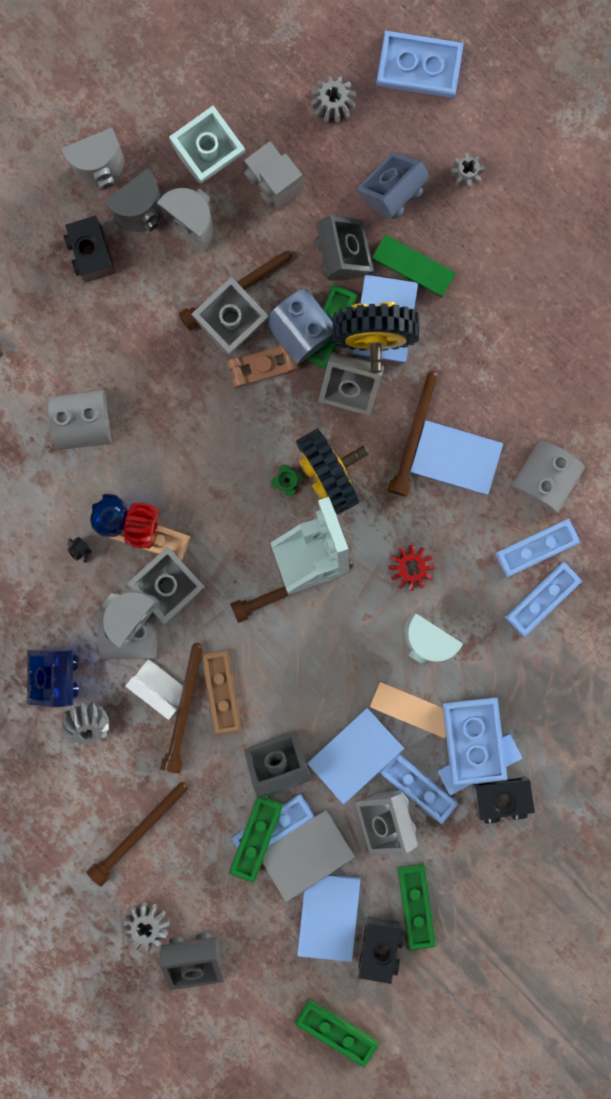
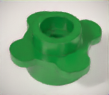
M283 464L279 467V473L276 478L271 480V485L275 489L283 490L286 496H293L298 483L302 482L303 476L300 472H294L288 465ZM285 478L290 479L288 483H286L284 480Z

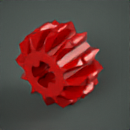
M142 502L133 503L130 506L125 518L123 534L126 545L139 549H150L153 546L160 517L157 507Z
M409 545L408 555L405 549L400 547L398 551L402 558L392 555L391 559L398 564L388 566V570H397L398 572L390 577L391 580L394 581L401 577L402 580L398 584L399 588H403L408 581L409 591H414V581H416L420 589L424 588L425 585L421 578L431 581L432 577L425 572L426 570H435V566H426L425 563L430 561L432 556L428 555L422 558L421 556L425 551L423 547L417 551V554H414V545ZM415 561V568L418 571L416 574L413 572L411 575H408L406 573L408 568L405 567V563L408 562L409 564Z

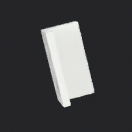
M150 659L145 662L138 673L126 685L129 690L168 720L178 710L183 685Z

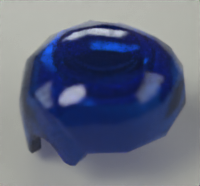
M103 494L99 502L92 504L90 516L92 529L102 537H116L122 534L129 509L128 505L115 494Z

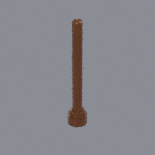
M290 251L282 252L237 281V283L244 290L289 262L292 259V253ZM194 307L190 309L185 308L178 313L189 332L199 326L192 316V313L197 309Z
M435 371L427 373L398 474L389 482L387 491L390 493L408 497L411 488L408 475L436 384L437 373Z
M349 559V568L352 569L354 563ZM283 586L247 602L244 600L241 602L239 599L230 603L237 622L241 623L248 620V616L252 615L251 612L290 595H288L286 587Z
M200 643L192 645L169 752L165 753V757L161 758L159 769L170 773H181L183 765L179 753L202 653V645Z
M180 782L103 862L94 863L86 871L93 882L102 887L110 879L111 869L188 790V785L185 782Z

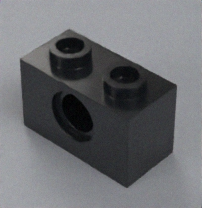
M96 215L65 225L68 234L63 236L68 250H73L75 260H71L76 276L81 275L86 283L116 273L101 223ZM85 246H94V251L90 255L82 254Z
M526 776L472 784L476 815L480 821L484 820V823H498L502 817L511 816L512 820L528 818V814L535 813L531 782ZM503 794L509 795V804L505 807H498L497 799Z
M373 917L366 918L357 970L359 979L392 984L393 975L397 976L399 972L400 959L396 958L397 949H402L404 942V932L401 931L399 922ZM379 945H385L389 948L387 954L383 956L375 954L374 951Z

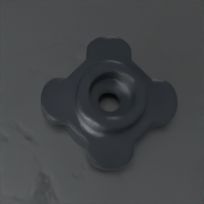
M76 537L74 540L69 538L67 543L69 546L67 548L68 553L75 561L81 560L83 563H86L87 557L92 553L88 545L80 537Z

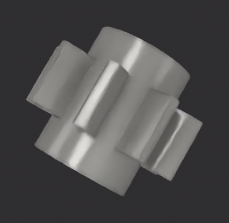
M466 153L462 160L455 158L453 164L457 168L451 170L450 176H456V186L460 184L466 185L467 190H469L473 182L480 184L482 179L478 174H482L485 167L479 166V156L473 158L469 157V154ZM468 168L472 170V172L467 174L463 172V170L466 171Z

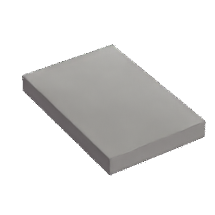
M325 810L268 847L262 863L285 902H289L355 859L356 856L328 810Z

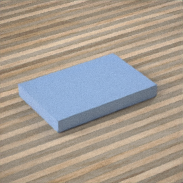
M385 31L376 86L455 98L464 43Z
M365 275L361 304L368 306L369 304H375V306H379L382 302H393L399 305V308L406 306L409 309H414L418 283ZM399 347L396 350L388 348L387 351H382V360L405 364L408 347ZM359 348L354 349L353 356L370 358V349L360 351Z
M425 421L410 473L487 496L491 488L503 443Z
M492 697L442 703L452 786L507 780L498 698Z
M367 708L307 764L342 804L345 805L395 759L404 748Z
M330 874L304 891L297 956L352 962L360 877Z

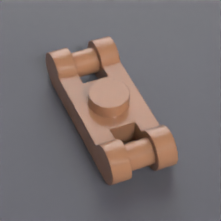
M281 345L226 362L228 369L232 370L234 379H232L234 388L244 387L301 369L300 364L296 365ZM284 356L285 364L278 366L276 357ZM250 365L252 374L244 375L242 367Z

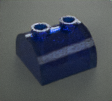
M27 650L28 705L46 707L74 705L73 698L78 696L79 688L77 683L73 682V671H76L78 668V658L76 655H73V650Z

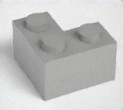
M271 141L244 160L246 169L244 174L252 185L257 184L262 190L260 195L268 206L273 205L277 211L303 192L302 173L286 153L283 156L280 155Z

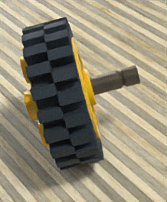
M382 302L379 306H375V304H369V306L366 304H353L346 307V309H340L339 312H335L333 315V342L337 346L349 347L352 350L357 348L360 351L370 349L372 373L382 372V351H387L388 348L393 350L399 349V347L406 348L408 345H414L419 341V313L406 306L399 308V305L393 302Z
M318 428L297 439L296 443L303 459L299 460V463L305 474L309 478H314L316 483L312 484V487L318 498L324 499L329 497L337 515L359 504V499L345 468L359 461V459L368 456L366 448L361 446L356 451H352L339 458Z

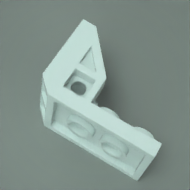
M329 497L318 500L319 510L315 511L317 519L299 524L270 543L288 595L339 578L350 571L348 547Z

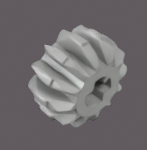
M330 75L327 76V83L319 80L317 82L318 89H313L311 92V96L314 98L311 100V107L316 109L315 115L317 118L325 115L324 121L326 124L330 121V118H334L337 124L340 123V116L348 119L350 116L349 110L355 109V102L353 100L356 98V92L350 91V81L342 84L341 76L336 81H332ZM331 97L337 98L335 99V102H330Z
M82 702L81 706H72L71 711L64 712L62 732L67 738L68 743H76L77 747L87 744L89 747L90 743H99L101 738L107 737L110 725L109 718L103 706L96 707L94 702L85 705Z
M143 902L140 910L133 906L130 910L131 915L124 917V921L128 925L123 927L122 932L130 934L126 939L127 943H131L134 940L137 942L135 945L136 950H139L142 944H144L147 952L151 950L152 944L160 947L162 944L160 938L166 939L168 936L165 928L169 927L170 922L168 920H161L166 914L164 910L159 913L155 912L157 904H153L151 909L148 910L146 902ZM149 923L151 925L150 930L148 928L144 930L141 928L142 924L147 925Z

